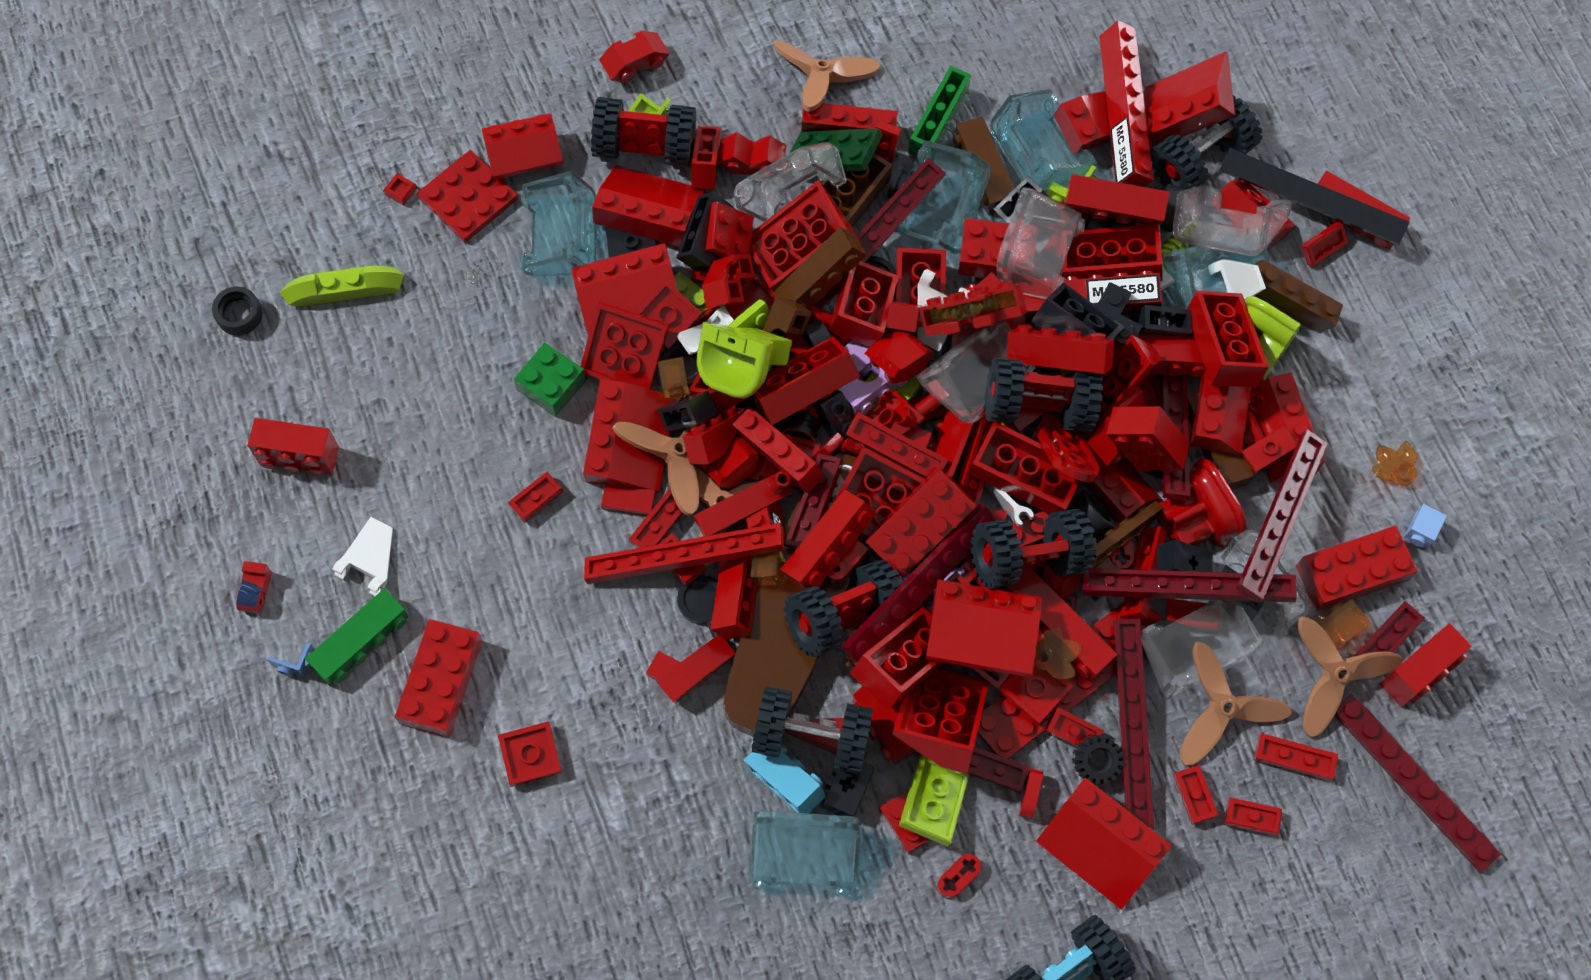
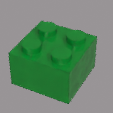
M544 342L515 376L514 382L518 392L554 417H557L586 382L582 367Z

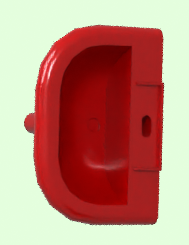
M1201 458L1197 460L1190 470V498L1188 501L1166 499L1159 503L1163 508L1157 518L1162 527L1167 530V535L1171 541L1179 540L1197 546L1210 540L1218 547L1231 546L1232 548H1237L1247 534V519L1238 499L1218 468L1207 459Z

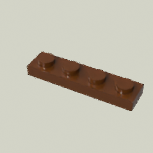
M1156 501L1148 507L1143 505L1138 509L1133 518H1125L1117 530H1109L1103 536L1102 541L1094 544L1097 554L1093 555L1096 559L1095 564H1092L1093 568L1153 524L1163 507Z

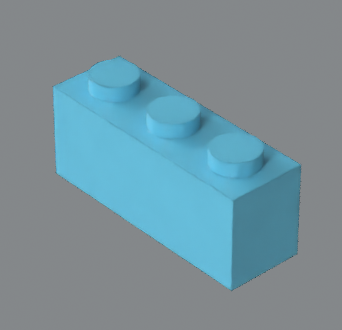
M782 746L778 758L751 752L744 759L749 771L803 819L826 797L822 789L823 782L813 773L808 775L804 771L805 767L795 757L791 760L786 755L787 751Z

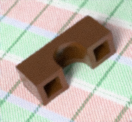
M776 297L762 330L785 338L787 333L803 335L812 312L794 300ZM789 354L788 360L792 359L793 356ZM772 365L771 370L779 365Z

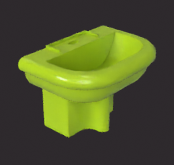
M1248 296L1244 300L1269 366L1261 380L1263 381L1297 336L1300 323L1267 302L1254 296Z
M703 322L697 351L699 375L703 382L713 390L734 398L745 399L754 395L765 382L767 373L771 370L772 365H787L792 340L757 328H734Z

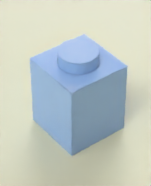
M1423 504L1415 513L1404 537L1409 539L1415 546L1428 548L1435 541L1447 515Z

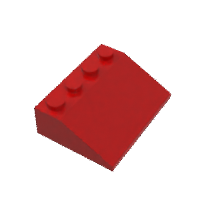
M1226 51L1145 87L1143 97L1150 148L1153 149L1171 135H1180L1183 138L1235 116L1229 56Z
M615 165L600 186L593 202V223L680 247L697 197L705 194L706 190L691 188L689 184Z
M819 180L752 231L750 252L772 291L786 280L839 227L855 234L859 240L853 227Z
M665 243L571 268L588 335L599 301L635 313L665 279L678 290Z
M600 379L583 470L585 481L602 485L611 483L653 489L655 492L660 493L665 460L624 441L614 432L613 426L617 422H629L670 437L671 431H666L657 409L675 400L676 397L626 382Z
M863 444L835 500L845 489L869 505L876 515L862 532L868 535L926 477Z
M938 579L933 598L926 659L1031 678L1038 638L1042 597Z
M937 669L902 699L893 735L938 766L968 774L989 681Z
M1086 777L1036 840L1039 845L1121 910L1172 847L1170 843Z

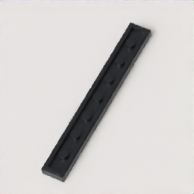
M1232 148L1229 149L1220 168V172L1398 246L1410 223Z

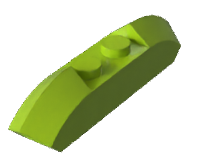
M364 266L314 273L288 282L280 291V294L288 305L295 307L393 294L400 290L404 274L398 268L390 266Z

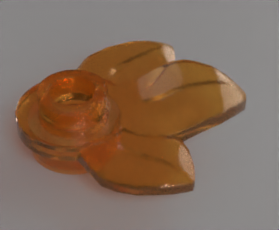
M1407 441L1401 444L1397 451L1383 445H1378L1376 458L1379 464L1372 467L1374 474L1381 480L1394 481L1402 486L1412 484L1417 477L1414 466L1417 461V455L1413 447ZM1399 472H1405L1407 477L1401 476Z
M1060 627L1048 629L1043 633L1040 644L1036 646L1034 667L1040 670H1047L1052 677L1057 679L1074 677L1075 671L1070 662L1080 654L1082 645L1074 640L1062 639L1063 635ZM1041 652L1048 654L1046 662L1040 661L1039 655Z

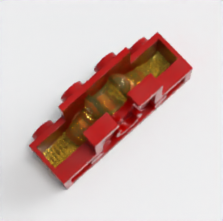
M1012 280L998 283V288L989 290L988 286H982L967 292V295H965L964 291H960L944 297L943 300H941V296L927 299V304L919 307L926 337L941 333L947 335L961 332V327L966 329L970 326H974V328L989 326L1000 320L1024 315L1027 313L1021 283L1013 284Z

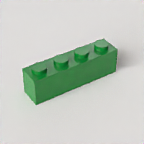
M950 65L910 138L909 154L923 160L932 158L969 90L971 74Z
M384 588L310 653L305 660L331 687L334 683L338 684L343 681L347 676V672L353 666L362 664L372 649L382 646L391 632L401 629L409 616L405 609Z

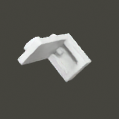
M721 307L706 322L727 326L734 320L726 308ZM703 324L682 331L677 335V338L689 355L695 354L698 351Z

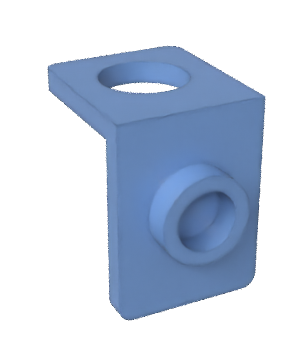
M307 642L297 666L269 656L267 661L271 666L277 668V672L285 676L291 677L292 674L305 677L310 666L305 661V658L315 648L311 643Z

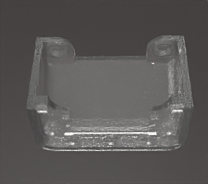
M822 142L798 148L737 184L734 190L736 208L765 222L777 213L780 205L784 206L786 204L784 193L816 175L824 183L829 180L835 187L846 183L837 147L829 142Z
M1205 185L1196 186L1177 192L1173 235L1178 241L1247 256H1256L1266 250L1289 218L1292 201L1276 199L1269 202L1266 207H1257V213L1251 214L1221 208L1222 195L1218 189Z
M1023 187L998 254L997 278L1001 282L1012 280L1013 284L1021 283L1024 295L1046 299L1066 281V278L1062 277V268L1073 237H1077L1079 233L1082 234L1084 231L1085 219H1082V214L1034 189Z
M1000 320L977 330L922 371L916 378L921 386L963 423L967 421L969 424L976 422L983 416L981 412L984 410L985 386L987 384L989 367L992 365V360L995 357L1007 359L1008 332L1012 331L1006 320ZM1023 364L1024 373H1031L1036 369L1034 365Z
M1247 530L1235 536L1221 555L1223 562L1228 567L1233 564L1240 565L1244 570L1259 532ZM1281 555L1274 574L1295 575ZM1297 577L1296 603L1281 602L1282 608L1274 613L1277 623L1271 632L1277 641L1298 630L1300 617H1308L1313 620L1317 615V607Z
M1209 600L1204 607L1165 627H1157L1156 624L1148 626L1142 630L1143 635L1140 637L1156 680L1166 700L1201 683L1193 659L1195 642H1203L1212 649L1223 671L1251 657L1264 644L1263 639L1240 602L1229 600Z

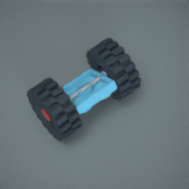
M1092 915L1071 931V937L1075 941L1076 948L1068 952L1065 960L1060 964L1049 966L1043 972L1042 977L1036 974L1032 967L1024 965L1005 980H1083L1092 972L1096 976L1098 975L1100 980H1125L1135 973L1136 967L1130 958L1129 952L1125 950L1122 941H1119L1115 932H1112L1108 924H1104L1100 917Z

